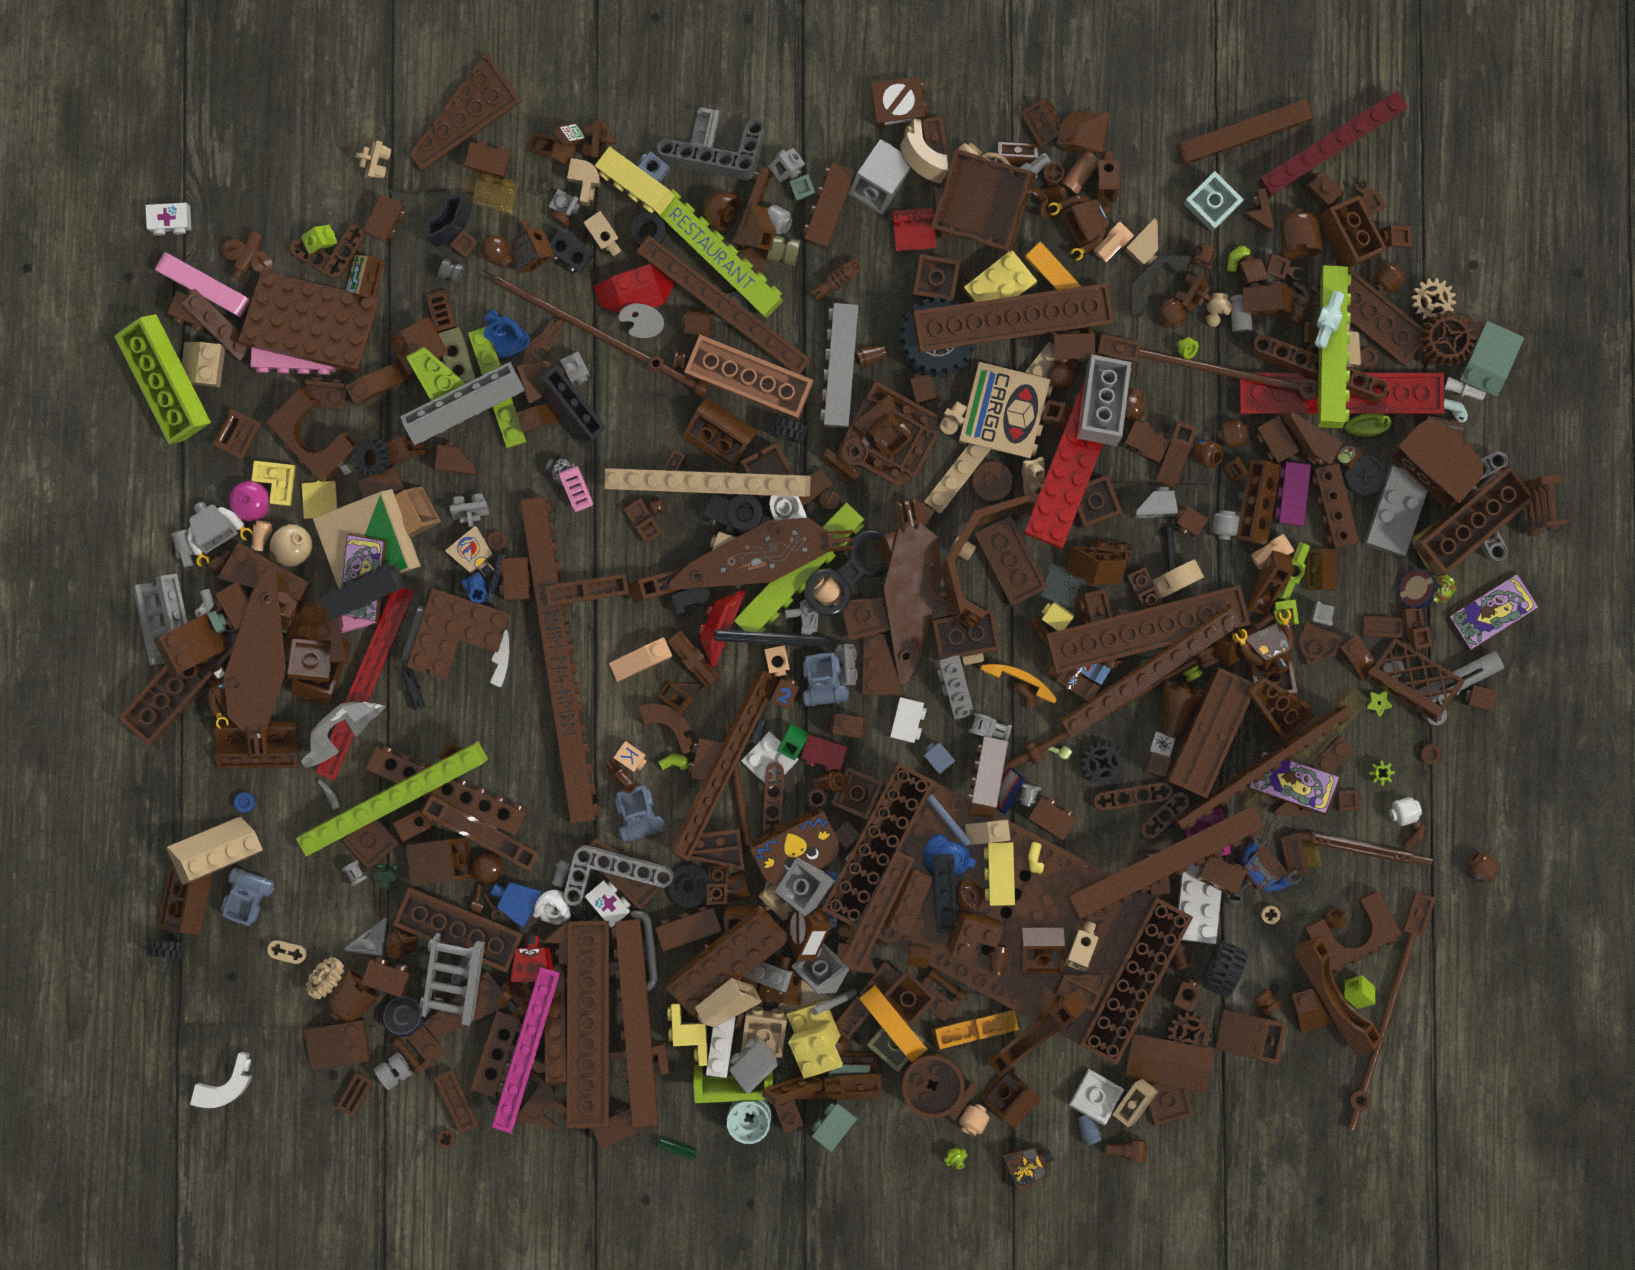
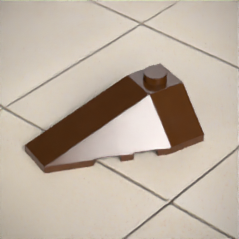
M1263 676L1248 689L1263 722L1270 732L1284 743H1287L1315 716L1306 702Z

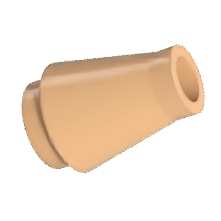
M256 520V523L253 524L252 549L263 551L273 531L271 523Z

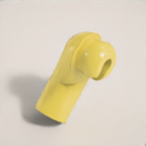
M1035 842L1031 843L1028 855L1029 867L1032 873L1041 874L1044 868V864L1038 862L1041 844Z

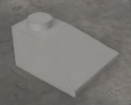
M1169 487L1156 488L1157 491L1151 493L1133 513V519L1175 516L1178 510L1174 491H1169Z
M796 858L775 892L802 915L806 916L827 900L836 881L822 870L800 858Z

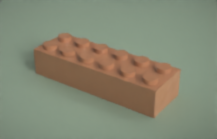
M699 335L684 371L688 377L706 382L708 385L795 420H799L813 385L812 379L702 335Z

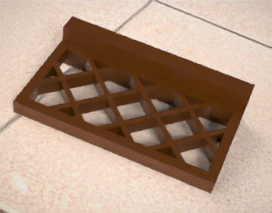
M1396 638L1376 665L1372 666L1369 670L1367 679L1436 723L1465 683L1464 679ZM1395 646H1398L1404 650L1405 655L1393 657L1392 650ZM1418 658L1421 660L1422 666L1410 668L1409 659ZM1406 660L1408 669L1396 671L1394 662ZM1384 663H1392L1393 671L1385 673L1379 669ZM1434 668L1439 672V677L1428 679L1426 670ZM1423 670L1425 679L1413 681L1412 672ZM1409 673L1411 682L1402 683L1398 681L1397 675ZM1452 679L1457 682V685L1454 688L1445 689L1443 680ZM1441 681L1442 690L1431 692L1429 683ZM1426 684L1428 693L1419 694L1416 692L1414 685ZM1444 694L1445 701L1441 706L1433 702L1432 696Z

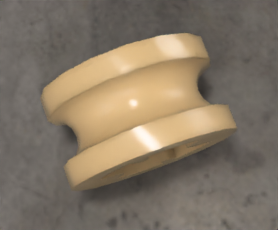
M1267 905L1261 910V918L1268 924H1275L1280 919V911L1275 906ZM1273 909L1272 912H1276V916L1272 917L1271 920H1267L1268 917H1265V913Z

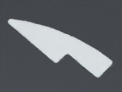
M507 630L503 633L498 653L495 652L492 657V661L497 663L498 666L490 683L498 687L502 686L508 666L509 637Z

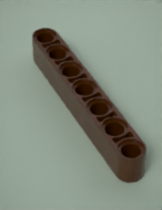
M1305 99L1184 141L1176 145L1182 165H1187L1312 121L1314 117L1309 103Z
M1266 335L1256 337L1251 349L1254 357L1318 381L1319 372L1316 371L1315 366H1319V355ZM1263 344L1266 346L1267 349L1261 350L1257 347V345ZM1281 351L1286 356L1279 357L1276 352ZM1295 359H1302L1305 364L1300 365ZM1346 366V370L1350 371L1349 383H1346V390H1349V394L1373 403L1382 401L1388 390L1385 381ZM1357 380L1361 382L1362 386H1355L1353 381ZM1372 388L1380 389L1381 394L1374 393Z

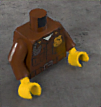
M1286 609L1287 616L1285 619L1282 618L1281 611L1277 613V618L1283 624L1278 622L1248 637L1247 632L1244 629H1240L1241 639L1237 633L1233 634L1232 638L1235 642L1240 643L1239 647L1246 661L1256 666H1261L1263 670L1275 667L1280 674L1289 669L1286 661L1290 659L1291 651L1294 649V634L1292 625L1288 622L1291 618V612Z

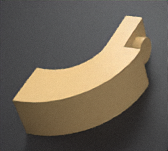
M913 118L910 125L905 129V137L900 144L901 152L906 162L918 174L933 182L942 183L948 172L947 155L937 153L927 146L922 135L921 120Z

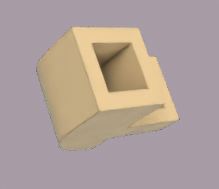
M570 159L567 179L569 182L582 184L580 203L589 206L590 200L593 201L595 189L592 186L601 187L598 171L587 161Z
M1194 559L1152 581L1157 587L1161 598H1164L1204 578Z

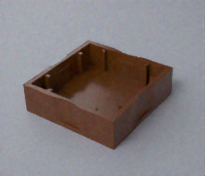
M955 148L947 174L946 186L939 199L931 227L1012 253L1036 173Z

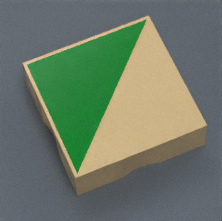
M392 489L381 491L313 518L338 588H342L346 540L349 533L387 540L385 563H388L389 566L397 564L401 574L420 567L412 541L405 530L402 514Z

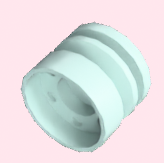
M767 1100L733 1101L727 1116V1128L730 1135L743 1144H753L761 1141L767 1135L770 1128L772 1110ZM746 1114H754L753 1118L750 1116L746 1117Z

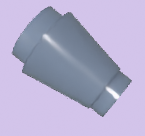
M1087 1115L1078 1118L1082 1140L1087 1146L1102 1141L1100 1136L1102 1134L1092 1118Z

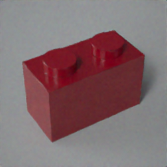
M808 735L801 759H804V764L813 767L816 766V763L824 765L823 770L829 772L836 771V769L840 770L847 747Z

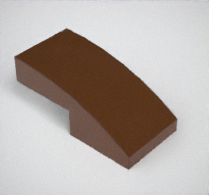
M640 497L623 508L646 544L663 533Z
M1422 606L1400 609L1404 629L1413 650L1431 647L1430 627L1424 626Z

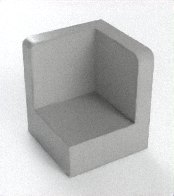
M1319 601L1314 602L1309 622L1331 627L1333 625L1332 616L1335 607L1321 604Z

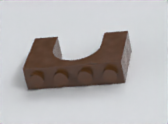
M306 387L300 388L266 423L270 426L271 432L284 441V446L297 455V460L309 468L312 477L323 482L329 480L352 456V451H357L354 449V446L359 444L346 432L339 434L323 451H315L309 448L302 439L301 424L304 418L320 402Z
M1375 890L1358 899L1369 922V933L1363 943L1356 947L1347 948L1341 946L1333 937L1325 919L1321 918L1303 927L1309 940L1320 936L1324 939L1332 953L1331 968L1333 974L1344 969L1342 965L1348 962L1354 964L1362 959L1361 956L1366 953L1371 955L1380 950L1379 946L1385 943L1388 946L1397 942V937L1402 935L1379 891Z

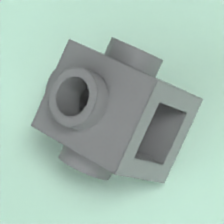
M794 148L788 151L781 150L775 155L776 159L768 167L779 182H782L788 178H791V180L796 178L801 173L800 169L805 163Z

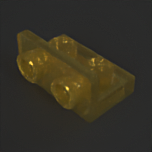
M490 174L480 175L476 181L472 203L512 213L520 185L508 179L503 181L495 179V176Z

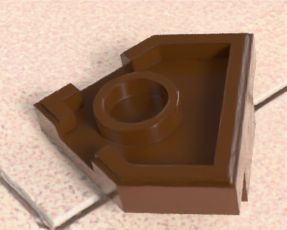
M1307 621L1304 622L1297 638L1308 667L1336 656L1343 640V636L1334 633L1332 630Z

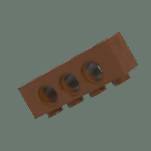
M1250 460L1236 540L1267 546L1281 465L1264 460Z
M497 1010L471 1090L491 1097L501 1093L504 1085L501 1079L503 1073H508L511 1062H508L510 1054H514L517 1045L514 1040L516 1034L520 1035L523 1025L521 1022L522 1017L516 1021L511 1016V1013ZM501 1029L509 1030L510 1038L508 1040H503L500 1037ZM499 1048L503 1051L504 1056L502 1059H496L493 1056L494 1049ZM487 1069H495L497 1077L490 1079L486 1074Z

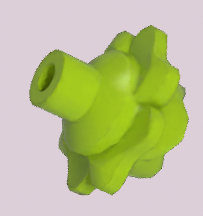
M955 1147L948 1151L944 1161L947 1166L952 1165L956 1166L957 1169H962L964 1167L963 1161L968 1155L965 1149L960 1150L958 1147Z

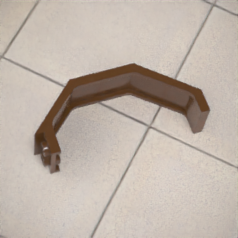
M1032 493L974 511L941 567L954 625L958 619H961L965 626L977 628L987 613L964 598L956 567V558L973 529L1018 513H1026L1031 516L1038 498L1036 494Z

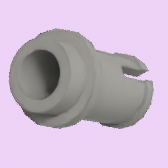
M560 860L559 863H556L557 869L551 884L563 888L568 872L571 869V863Z

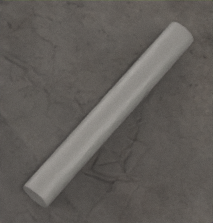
M852 989L812 1007L811 1013L817 1015L856 997L857 992Z

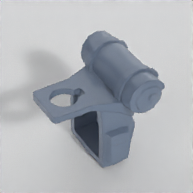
M823 653L805 657L803 675L808 680V689L802 693V701L805 706L847 701L849 691L845 685H840L838 675L841 674L840 662L834 653Z
M646 786L635 787L636 789L631 793H625V791L617 793V798L615 799L618 814L622 815L623 825L619 826L618 834L623 842L634 841L635 839L653 834L656 835L664 831L665 822L662 817L655 816L652 811L654 801L650 790H647Z
M234 867L228 876V883L232 884L230 893L224 897L221 907L223 911L222 916L234 922L250 926L257 920L261 909L259 903L262 897H268L272 894L274 882L268 880V878H263L244 869Z

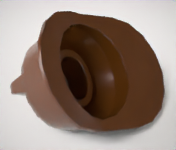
M395 928V931L389 934L386 939L388 957L401 958L411 954L418 948V937L403 929Z

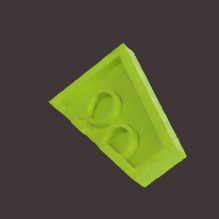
M425 347L406 356L431 401L466 384Z

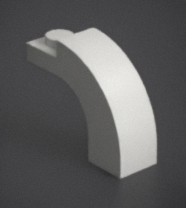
M245 1052L238 1053L232 1077L225 1085L214 1087L202 1083L195 1084L190 1105L202 1108H215L238 1098L245 1091L252 1078L251 1075L244 1074L245 1071L248 1072L251 1065L250 1054Z

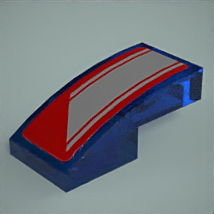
M1011 767L1001 779L996 808L1004 815L1018 800L1014 795L1026 781L1023 776Z

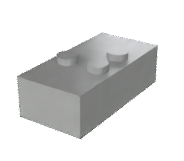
M1091 355L1086 366L1077 439L1114 446L1118 445L1123 433L1132 362Z
M1394 465L1389 467L1363 542L1366 546L1401 558L1406 556L1428 492L1404 469Z

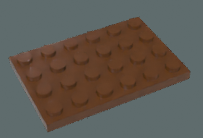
M264 271L260 274L241 331L239 345L358 373L379 308L380 299L375 297L372 299L350 294L346 290Z

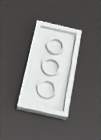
M1193 863L1187 866L1188 871L1182 873L1180 879L1177 909L1193 916L1182 940L1214 945L1217 938L1221 891L1196 880L1195 878L1201 864L1195 867Z

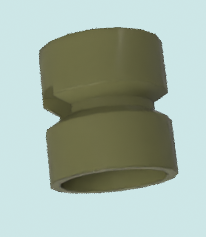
M775 235L772 250L768 251L767 261L778 263L782 260L785 265L795 267L800 240L789 238L785 241L784 237Z

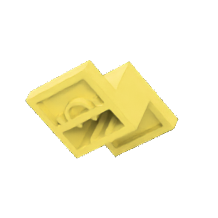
M825 1000L790 1010L786 1014L794 1031L788 1043L804 1079L841 1068L843 1065L835 1047L841 1035L830 1010L828 1009L817 1015L811 1013L812 1007L826 1002Z
M673 1002L671 1007L668 1008V1021H672V1028H669V1042L673 1041V1046L698 1045L694 1049L695 1061H699V1066H707V1025L701 1022H682L681 1004Z

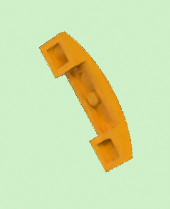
M998 664L982 665L980 668L981 671L996 678L1000 677L1001 672H1005L1037 687L1038 690L1035 696L1052 704L1056 702L1052 692L1041 681L1025 671Z
M873 986L859 998L911 1062L928 1050L876 986Z

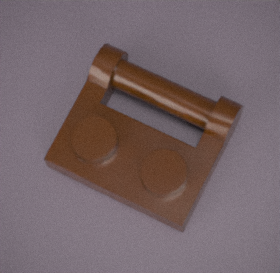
M229 408L227 411L228 415L216 439L213 438L211 444L244 460L262 424ZM237 418L239 422L226 445L223 441L234 419Z
M933 968L921 984L937 997L928 1009L945 1022L967 992L962 988H957L941 976L937 969ZM932 980L936 981L955 996L952 1001L932 987L930 982Z
M421 1020L414 1030L401 1035L391 1044L394 1049L397 1048L414 1068L413 1072L417 1076L446 1052ZM408 1039L425 1059L424 1063L420 1064L403 1043L405 1040Z

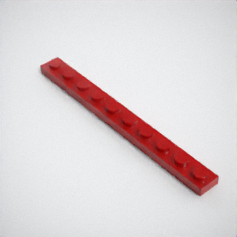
M402 588L390 594L345 703L369 702L413 598L414 591ZM346 719L336 723L329 739L339 752L330 759L319 763L316 773L332 780H336L354 738V733Z

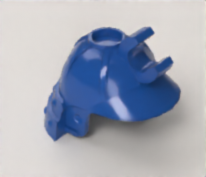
M494 309L484 317L489 325L485 328L483 334L485 338L494 344L498 352V358L514 357L523 352L530 344L528 334L519 327L515 320L506 316L499 317Z
M943 834L933 836L924 849L923 863L930 874H934L933 855L953 854L955 875L964 873L968 867L975 868L977 860L971 858L969 849L960 843L948 841Z

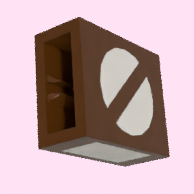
M920 76L871 83L876 127L912 122L913 118L920 119L921 121L925 119V114H928L927 102H923L922 95L925 94L924 82H920Z
M821 905L806 916L793 907L783 929L787 933L786 940L797 961L815 960L831 927Z

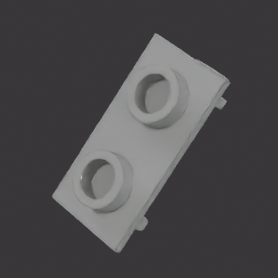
M854 644L836 645L835 655L839 658V662L843 663V667H840L841 674L838 675L840 685H856L858 675L855 669V660L857 654Z

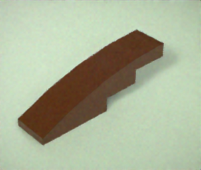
M887 961L882 964L876 974L872 976L835 1022L840 1035L846 1040L852 1036L870 1014V1011L859 998L873 986H876L884 995L900 977L901 973Z

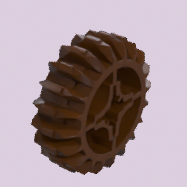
M1445 311L1443 317L1439 312L1436 314V318L1433 316L1429 318L1431 323H1424L1426 329H1422L1420 333L1426 337L1420 338V342H1426V344L1421 349L1429 350L1425 354L1426 357L1431 354L1433 355L1431 362H1435L1438 358V365L1442 366L1444 361H1446L1447 367H1450L1452 361L1455 365H1458L1459 359L1461 361L1467 359L1465 354H1472L1469 348H1474L1475 344L1470 341L1475 340L1476 336L1470 335L1474 328H1467L1471 322H1462L1465 316L1461 315L1457 319V312H1453L1450 317L1449 311ZM1446 323L1455 325L1459 331H1452ZM1439 325L1440 337L1433 341V331ZM1446 336H1455L1451 341H1441ZM1463 337L1462 348L1457 353L1455 350L1457 348L1456 340ZM1436 347H1444L1450 355L1440 352Z

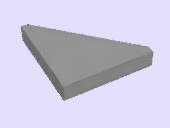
M384 918L345 947L344 951L383 956L388 918Z

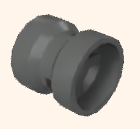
M444 258L438 272V277L442 279L448 277L452 283L458 284L464 271V265L459 263L452 265L451 260Z

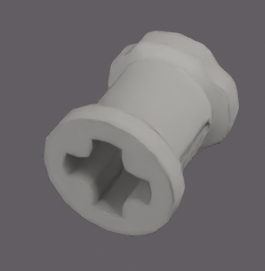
M358 860L342 868V871L346 872L351 881V887L368 878L358 866Z

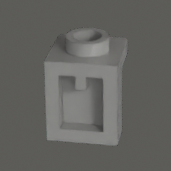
M558 189L549 208L554 211L558 210L571 219L573 215H577L581 205L579 204V198Z

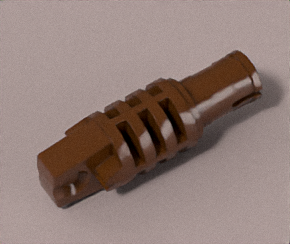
M855 258L840 265L826 275L825 281L810 291L813 295L821 291L814 296L819 301L830 291H837L851 281L863 267Z

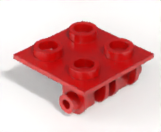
M933 208L893 211L896 252L937 248L935 229L931 227L934 218Z

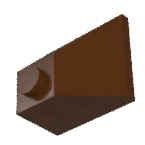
M1071 112L1060 124L1057 145L1066 152L1103 153L1110 114Z
M1314 986L1289 993L1301 1033L1335 1023Z

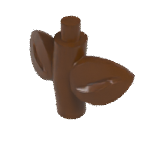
M250 231L246 244L239 239H230L222 245L220 249L222 255L230 261H236L233 266L235 268L233 277L240 279L243 273H247L249 267L256 273L261 274L264 271L273 273L274 267L270 255L265 251L259 250L263 236L259 233Z

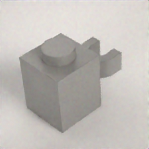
M579 352L560 360L572 385L575 383L580 385L588 381L587 377L590 374Z

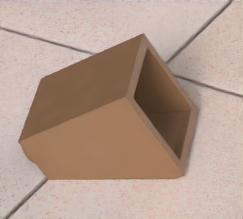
M423 486L403 490L395 495L402 514L405 530L410 538L441 522Z

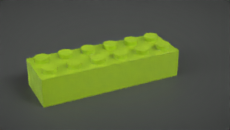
M156 314L138 318L114 336L168 444L185 441L211 423Z

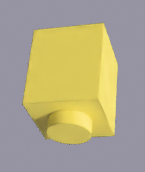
M1055 601L1052 605L1048 603L1041 612L1044 614L1042 620L1057 631L1064 630L1074 617V614Z

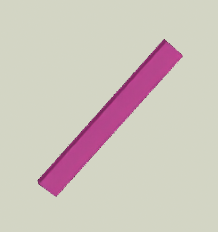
M542 967L539 969L492 1128L508 1133L513 1131L558 983L559 972Z

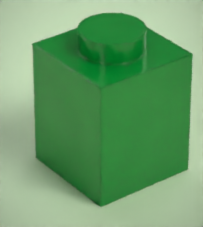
M790 724L782 737L777 752L795 761L809 733Z

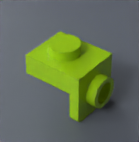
M330 225L314 227L301 236L309 254L316 252L320 248L333 247L338 243Z

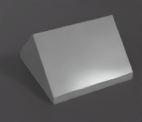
M824 943L815 960L797 961L791 966L817 994L836 993L849 971V968L842 964V961Z

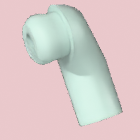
M1444 398V409L1451 410L1456 421L1465 422L1468 414L1463 404Z

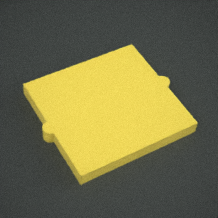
M317 480V482L302 483L304 519L316 518L338 509L336 481L320 482Z

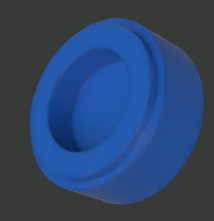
M248 792L239 793L234 800L235 808L242 813L252 811L256 804L254 796Z

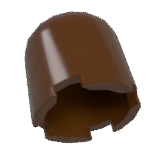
M1295 209L1291 214L1283 218L1280 230L1284 258L1300 260L1301 255L1309 254V258H1313L1323 253L1319 221L1314 214L1304 212V209Z
M351 969L346 972L327 997V1004L331 1010L330 1015L338 1021L340 1019L346 1022L356 1021L380 996L377 989L361 984L364 976Z

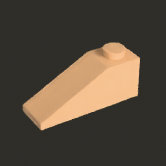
M663 637L610 662L609 665L618 682L668 660L673 655Z

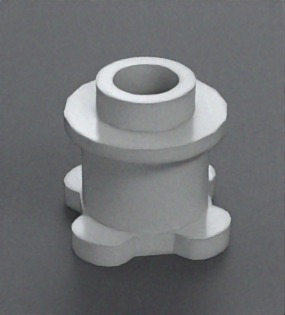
M1020 783L1022 789L1020 797L1017 798L1021 800L1020 804L1032 806L1033 803H1037L1036 796L1041 787Z

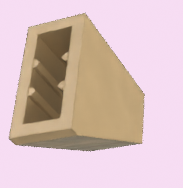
M731 978L697 1005L695 1009L699 1014L697 1017L702 1024L716 1027L758 1005L762 1001L753 985Z

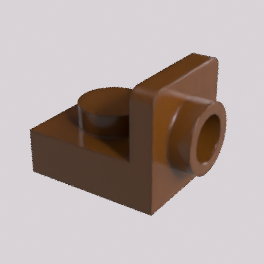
M1390 225L1379 229V234L1386 248L1412 247L1411 226Z

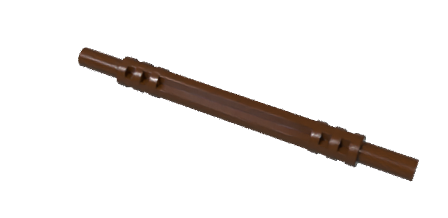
M1291 830V834L1300 833V831ZM1301 832L1302 839L1313 845L1407 864L1412 862L1431 866L1433 858L1414 855L1413 852L1316 832L1311 834Z

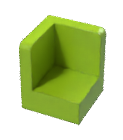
M1296 599L1274 602L1273 611L1277 623L1283 624L1277 618V613L1281 611V616L1285 619L1287 616L1286 609L1291 612V618L1288 622L1291 625L1299 624Z
M1363 975L1345 980L1344 998L1357 1009L1374 1005L1375 986Z

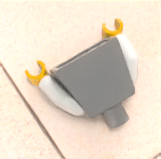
M200 502L194 506L196 514L189 519L191 526L188 528L187 541L194 555L198 556V566L203 567L201 558H205L209 564L211 559L205 554L237 535V530L241 532V538L247 540L243 537L245 530L250 531L252 535L253 532L251 529L243 526L244 523L233 511L224 507L217 509L214 504L207 507L204 502Z

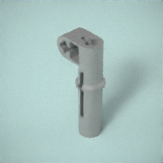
M1496 651L1452 672L1461 678L1480 669V672L1464 679L1465 683L1459 691L1504 669V665ZM1452 679L1443 680V681H1444V685H1447V684L1453 682L1454 680H1452ZM1441 681L1429 684L1431 692L1440 691L1439 688L1442 687ZM1457 683L1446 689L1454 688L1457 685ZM1427 685L1416 690V692L1419 694L1428 693ZM1444 694L1432 696L1433 702L1441 706ZM1445 709L1437 723L1425 715L1423 717L1430 725H1440L1447 719V712Z

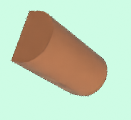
M1082 153L1060 184L1074 195H1077L1096 170L1099 159L1091 153Z

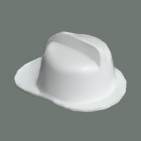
M771 495L769 505L774 520L807 518L798 496Z

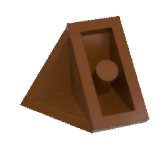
M669 680L657 696L683 715L704 685L698 682H672Z

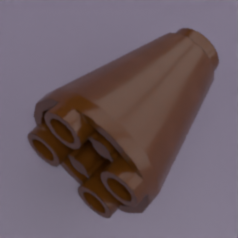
M1165 680L1163 686L1162 725L1165 736L1179 738L1200 705L1205 690L1191 688L1192 684L1180 681L1177 684L1174 681Z

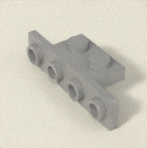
M957 655L940 660L941 669L937 670L940 682L944 681V684H941L944 696L948 695L954 719L973 715L974 711L960 657Z

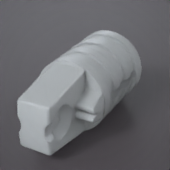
M188 529L172 533L171 537L173 538L177 559H182L184 567L193 566L191 555L194 553L187 541Z

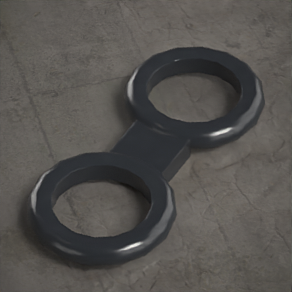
M876 530L861 531L853 537L854 542L849 544V546H854V550H848L849 560L838 570L825 568L812 573L807 579L804 589L805 600L809 607L820 615H838L849 605L852 595L851 585L862 575L871 578L885 574L888 569L884 563L879 568L870 569L863 566L857 558V547L862 540L872 538L879 541L885 535ZM821 577L834 578L842 587V599L837 606L831 608L821 606L814 598V584Z

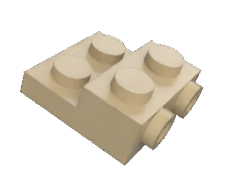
M754 1006L748 1009L741 1051L744 1049L747 1041L750 1039L754 1040L759 1036L775 1051L776 1057L782 1058L787 1023L786 1013L781 1009L764 1011L761 1006Z

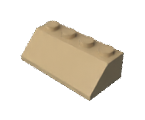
M241 816L166 847L183 885L256 855L263 850L255 831Z

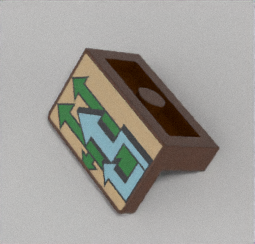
M355 254L346 291L365 298H376L385 261L370 255Z

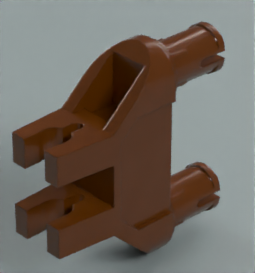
M531 1068L529 1079L537 1084V1089L524 1107L519 1108L515 1124L539 1123L551 1132L557 1124L544 1113L550 1106L563 1116L567 1111V1106L556 1098L554 1085H546L545 1075Z

